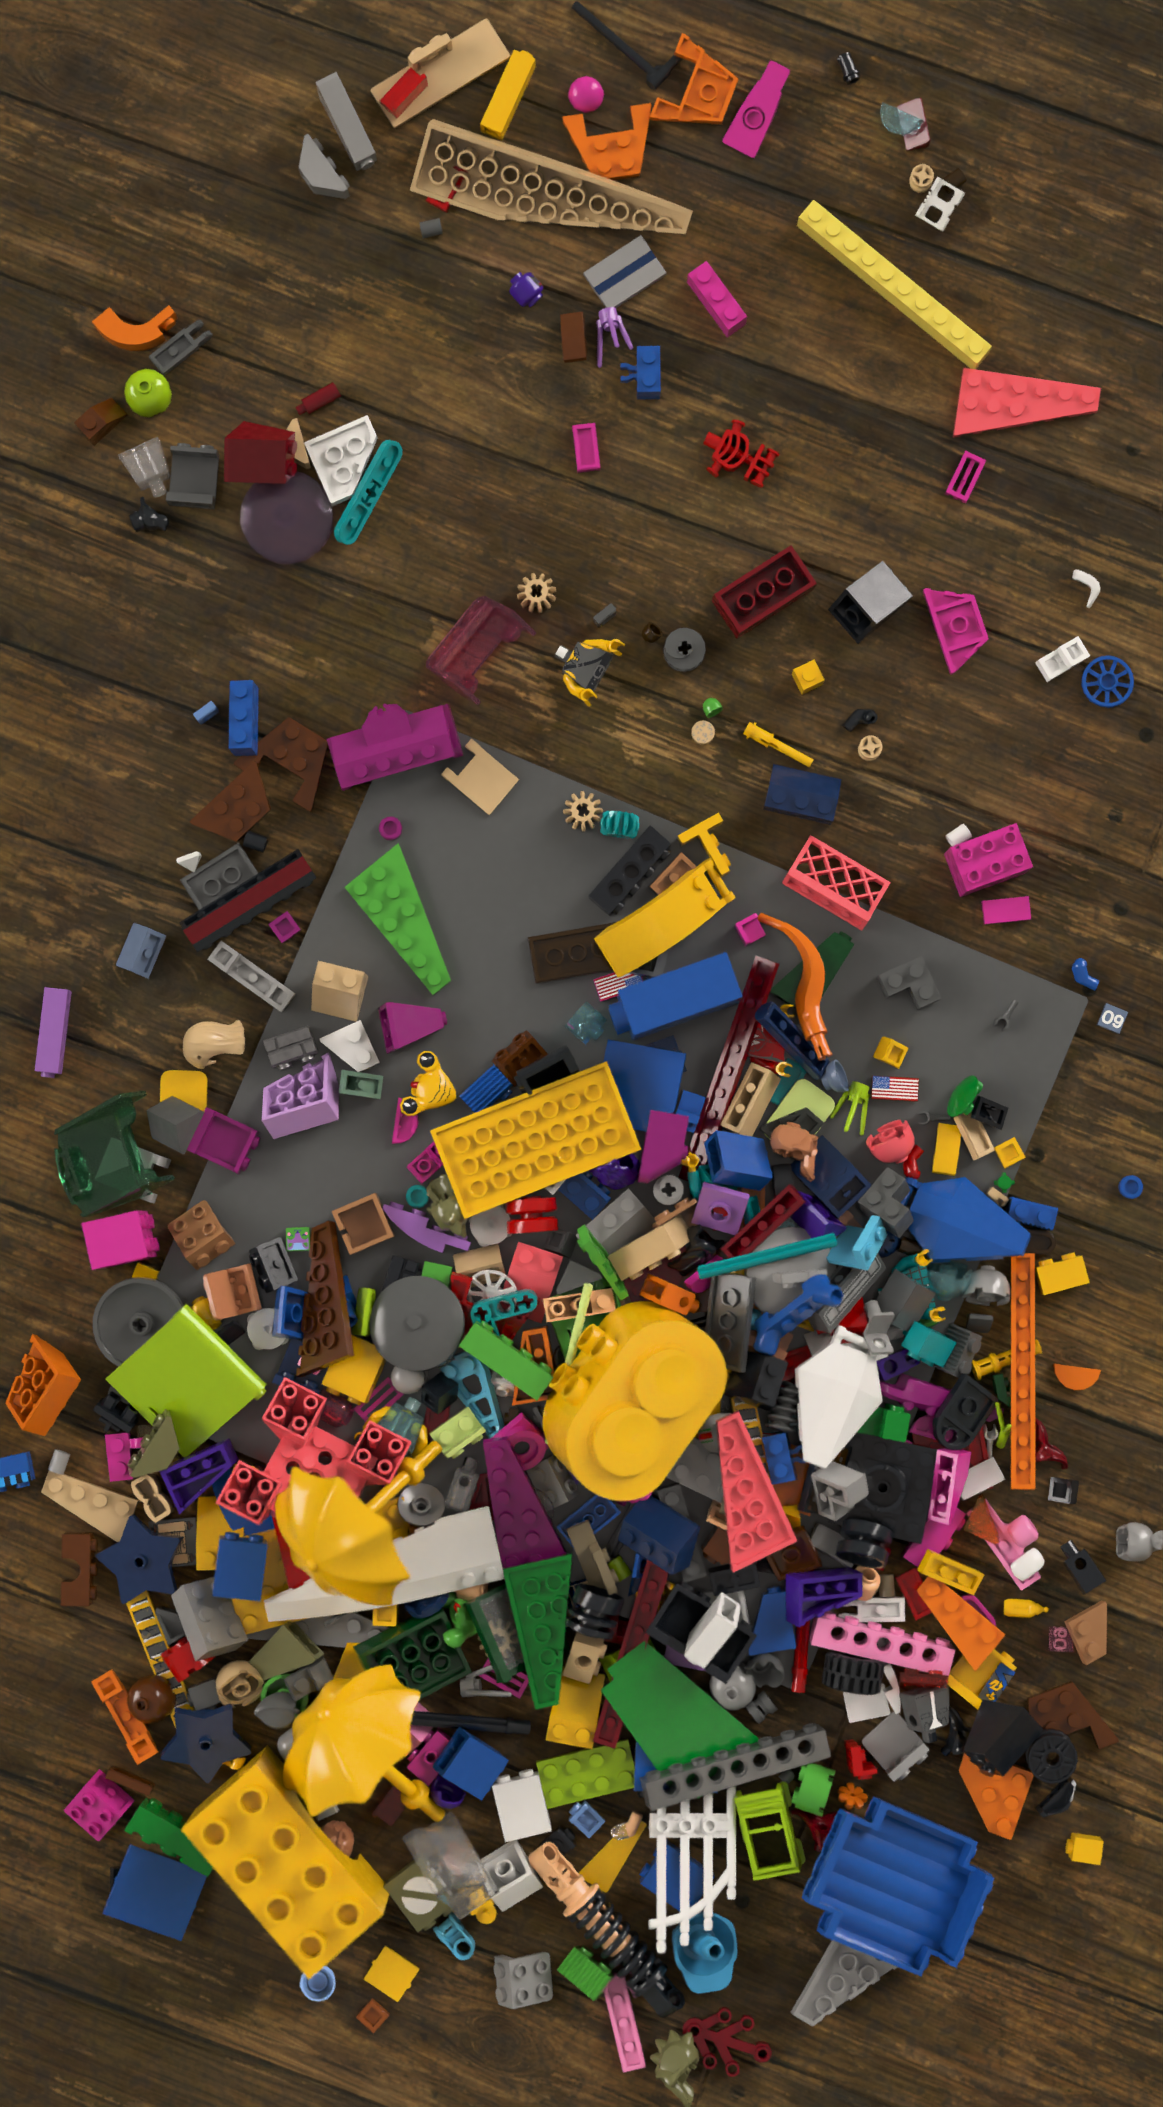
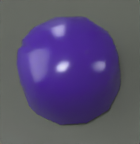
M440 1774L432 1781L430 1787L431 1796L435 1803L446 1809L459 1807L466 1795L462 1788L443 1778Z

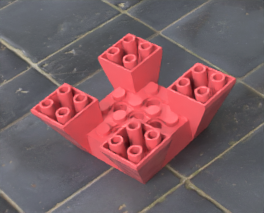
M284 1377L262 1417L266 1425L280 1439L276 1450L264 1472L239 1460L216 1504L257 1525H260L269 1516L276 1518L275 1498L278 1493L288 1488L291 1475L287 1473L286 1469L291 1466L321 1478L340 1477L347 1483L352 1492L360 1498L366 1485H390L412 1442L370 1420L356 1446L343 1441L317 1427L327 1398ZM326 1456L330 1458L331 1463L322 1465L318 1460Z

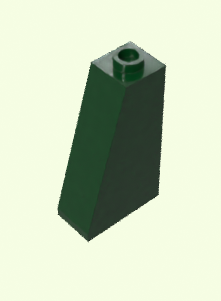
M841 931L839 934L834 932L816 948L825 969V983L822 996L854 946V943L851 942L852 938ZM803 961L770 991V994L786 1004H792L794 1009H796L795 994L803 972Z

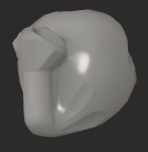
M1137 1522L1124 1524L1118 1527L1116 1531V1554L1122 1560L1132 1562L1144 1561L1151 1556L1152 1552L1163 1550V1531H1157L1153 1534L1148 1526Z

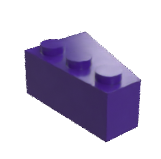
M229 1438L175 1461L167 1469L160 1471L179 1514L239 1460Z
M845 1567L786 1574V1621L801 1627L805 1625L806 1621L815 1617L819 1618L833 1608L838 1609L862 1597V1573Z

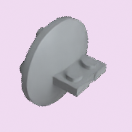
M779 1228L753 1252L810 1239L811 1237L802 1228ZM830 1248L746 1268L745 1276L756 1278L755 1306L762 1313L768 1312L775 1315L804 1293L801 1284L809 1278L818 1274L827 1275L829 1278L837 1269L836 1264H830L827 1261Z

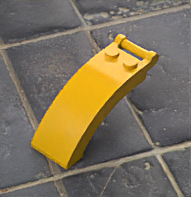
M712 858L706 859L695 869L686 872L661 894L622 920L608 926L594 938L618 978L644 965L680 942L709 920L727 903L735 899V895L732 891L728 890L715 869V863ZM705 871L708 873L715 887L719 891L721 895L720 898L717 896L713 887L704 874Z

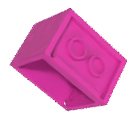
M1017 823L952 846L944 853L960 897L1023 875L1033 868Z
M137 1210L81 1223L92 1270L105 1269L157 1257V1251H160L157 1237L154 1238L152 1228H155L152 1214H148V1211Z

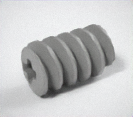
M665 1175L655 1182L653 1195L659 1203L672 1205L681 1199L684 1188L682 1182L677 1177ZM666 1183L670 1187H674V1192L670 1194V1197H667L666 1193H662Z

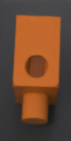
M649 1273L639 1294L685 1316L689 1312L695 1313L700 1305L699 1300L695 1299L694 1293Z

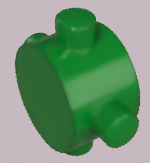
M1002 1172V1176L994 1181V1185L1002 1189V1193H1007V1189L1015 1184L1014 1180L1006 1176V1172Z

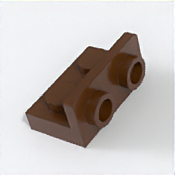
M526 1030L523 1033L517 1034L508 1047L499 1050L492 1062L515 1087L517 1085L514 1079L517 1076L516 1071L548 1055V1053Z

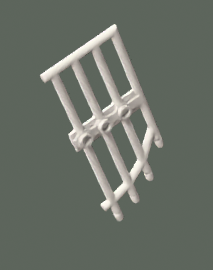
M736 1786L727 1788V1813H713V1793L703 1795V1813H690V1800L680 1802V1813H666V1807L657 1809V1813H650L649 1838H657L656 1919H649L648 1926L649 1929H656L657 1953H665L666 1927L680 1923L681 1932L680 1943L682 1946H688L689 1920L702 1910L703 1917L705 1918L703 1920L704 1930L711 1931L713 1927V1901L726 1884L728 1886L727 1898L735 1900L736 1804L734 1796ZM666 1838H680V1913L666 1917ZM690 1838H703V1899L689 1908ZM713 1838H727V1868L713 1886Z

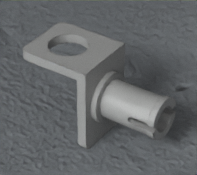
M868 1301L865 1303L864 1309L868 1315L869 1322L863 1335L872 1355L892 1354L893 1348L887 1336V1331L895 1317L894 1312H881L878 1301ZM873 1340L882 1341L885 1344V1348L876 1347L873 1344Z

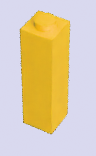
M513 51L480 123L482 133L500 141L503 140L536 67L535 58L526 51Z

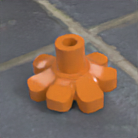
M848 1782L846 1787L841 1786L838 1789V1800L840 1803L845 1802L844 1807L848 1810H852L854 1806L857 1809H862L864 1803L868 1800V1795L863 1793L864 1790L861 1787L854 1789V1783Z

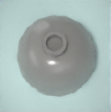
M981 1266V1269L973 1271L965 1279L962 1298L966 1297V1302L975 1305L990 1306V1302L997 1301V1306L1004 1305L1010 1301V1285L1007 1278L1001 1272L996 1271L995 1267Z
M744 1663L738 1665L727 1684L711 1675L709 1680L710 1694L713 1700L724 1709H742L754 1697L756 1684L753 1681L752 1675L745 1673L744 1667L746 1664Z

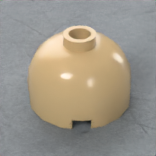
M232 1661L223 1666L218 1672L215 1681L218 1698L223 1705L232 1704L233 1708H235L234 1704L242 1703L243 1707L247 1706L261 1696L264 1680L248 1661Z

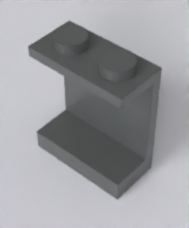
M178 443L177 446H171L170 451L173 457L170 491L166 492V502L168 505L215 509L220 456L217 449L210 445H200V448H195L186 443Z

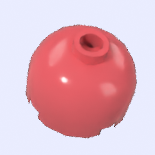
M901 1120L889 1122L877 1129L880 1132L874 1137L871 1134L867 1138L866 1144L870 1152L876 1159L884 1163L895 1162L899 1164L904 1162L915 1144L912 1129L906 1120L904 1123Z

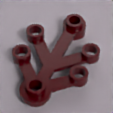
M721 2007L717 2013L703 2020L696 2017L686 2020L682 2028L683 2035L689 2033L692 2027L699 2029L697 2034H692L693 2042L696 2043L703 2057L702 2061L706 2069L715 2068L717 2058L713 2053H710L705 2039L715 2043L725 2063L726 2074L730 2077L737 2076L740 2068L739 2064L733 2060L727 2046L753 2055L754 2059L760 2063L767 2062L771 2058L772 2051L767 2042L758 2041L752 2044L731 2037L742 2030L750 2031L753 2029L754 2019L751 2015H743L739 2021L717 2032L708 2028L719 2022L728 2023L731 2020L732 2014L727 2007ZM726 2011L729 2013V2016L723 2019L720 2017V2014ZM750 2019L751 2025L744 2026L743 2021ZM762 2049L767 2052L764 2057L758 2055V2052ZM711 2057L714 2059V2062L708 2065L705 2060ZM735 2065L737 2069L735 2072H730L728 2067Z

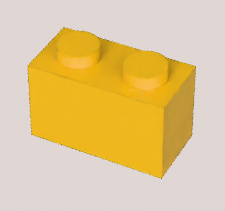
M1075 1252L1061 1255L1062 1260L1053 1262L1052 1258L1039 1261V1266L1035 1267V1275L1041 1295L1090 1283L1083 1257L1081 1255L1076 1256Z

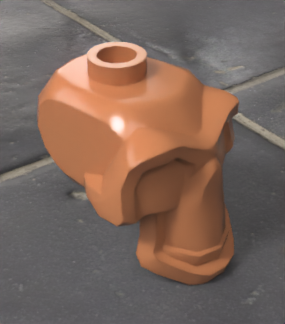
M793 1122L777 1126L770 1137L772 1150L785 1158L793 1157L801 1162L800 1175L810 1182L815 1179L814 1169L815 1158L818 1152V1137L810 1134L805 1129H801L799 1124Z

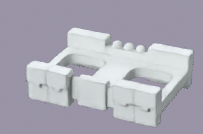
M937 177L930 189L929 195L926 196L927 199L924 200L925 203L921 204L915 216L943 232L950 221L948 217L952 214L955 205H959L965 193ZM943 185L955 191L950 202H945L937 196ZM930 206H934L943 212L937 223L925 217Z

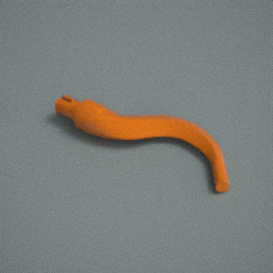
M760 913L758 916L759 922L784 932L800 952L803 960V972L795 994L797 1016L805 1039L812 1042L818 1060L827 1059L826 1056L831 1057L833 1054L824 1036L828 1031L820 1013V1002L825 983V969L821 956L814 944L800 930L786 922Z

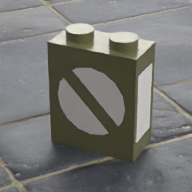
M423 1853L384 1883L383 1887L417 1932L422 1929L427 1931L436 1924L435 1919L441 1914L445 1917L455 1909L454 1904H456L457 1898Z

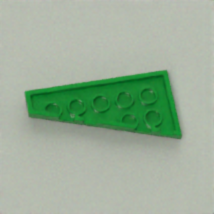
M573 1553L503 1569L535 1710L558 1705L560 1701L566 1634L565 1621L568 1611Z

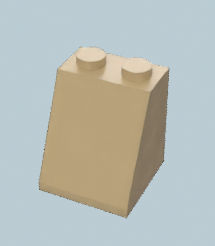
M318 961L312 985L311 1010L357 1022L368 976L362 971Z

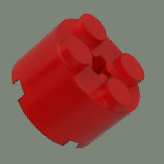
M186 1636L181 1638L173 1647L171 1646L160 1654L178 1683L216 1657L195 1661Z

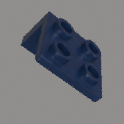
M291 1339L279 1371L275 1374L272 1383L280 1386L284 1377L320 1395L324 1386L322 1381L329 1367L321 1369L317 1376L312 1373L304 1377H297L296 1370L300 1368V1365L297 1363L301 1358V1355H298L299 1346L303 1345V1341Z

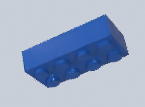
M595 1494L556 1527L573 1547L566 1530L567 1528L588 1520L595 1535L617 1517L621 1511L611 1499Z

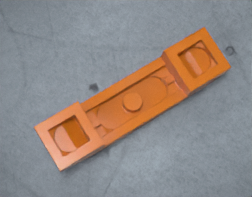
M113 1669L91 1681L101 1701L105 1702L127 1742L126 1746L136 1764L138 1765L157 1754V1747L146 1723L140 1722L130 1713L127 1705L128 1692Z

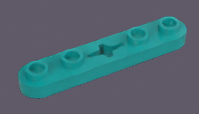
M385 440L379 446L335 527L334 536L338 542L350 545L358 538L402 457V447L399 442ZM367 488H369V491L371 492L370 496H367Z

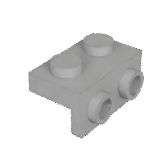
M554 1454L540 1461L535 1467L526 1470L547 1511L579 1495L576 1483L572 1480L566 1467Z

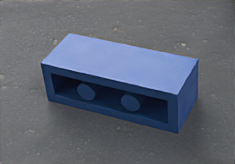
M253 680L230 681L229 750L234 756H257L259 688Z

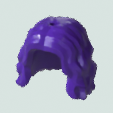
M632 1153L588 1171L594 1177H597L600 1183L618 1190L636 1181L640 1162Z

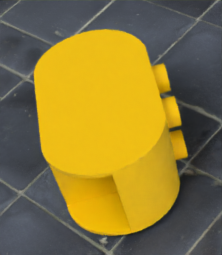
M637 1301L622 1305L610 1312L601 1321L599 1326L591 1324L582 1332L577 1342V1348L581 1351L571 1365L567 1363L561 1364L552 1375L554 1378L549 1383V1387L553 1391L548 1396L543 1412L544 1436L555 1457L586 1488L599 1496L612 1500H634L654 1491L665 1479L715 1408L726 1386V1365L722 1353L715 1342L705 1332L676 1311L651 1301Z

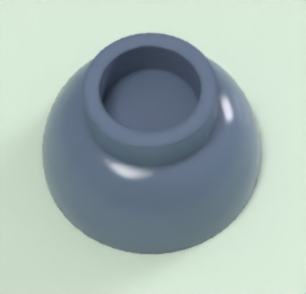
M837 1059L831 1061L821 1077L827 1091L833 1089L836 1092H847L849 1090V1083L842 1065Z

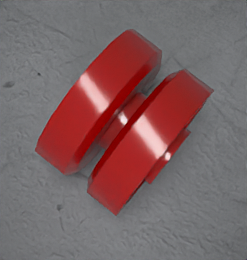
M521 1197L520 1200H512L505 1203L507 1214H521V1219H512L507 1222V1234L558 1230V1219L556 1217H543V1213L554 1212L557 1209L556 1197Z

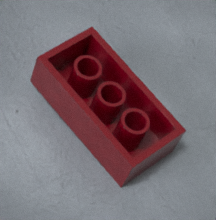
M792 545L715 593L712 603L736 639L813 591L817 583Z

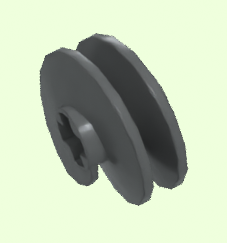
M679 628L671 632L666 638L663 651L664 658L668 665L676 671L687 672L694 670L704 659L706 651L705 642L695 630ZM682 645H686L687 649L690 648L688 654L683 655V651L679 652Z

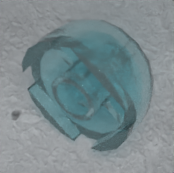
M950 1260V1262H942V1264L930 1262L926 1265L928 1284L931 1290L936 1293L935 1295L938 1299L950 1301L952 1298L961 1296L968 1289L972 1269L968 1271L966 1264Z

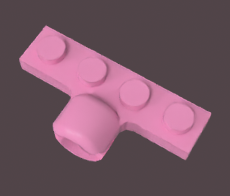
M987 1499L966 1511V1514L1021 1591L1041 1578L1037 1571L1028 1579L1021 1581L1013 1575L1011 1564L1024 1554L1025 1547L1038 1539V1531L1027 1516L1021 1515L1011 1523L1005 1524Z

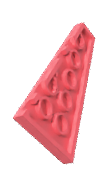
M963 368L953 438L965 434L982 433V431L1000 430L1029 425L1034 422H1046L1057 418L1096 413L1098 411L1101 388Z
M738 1411L716 1421L730 1563L733 1573L797 1542Z

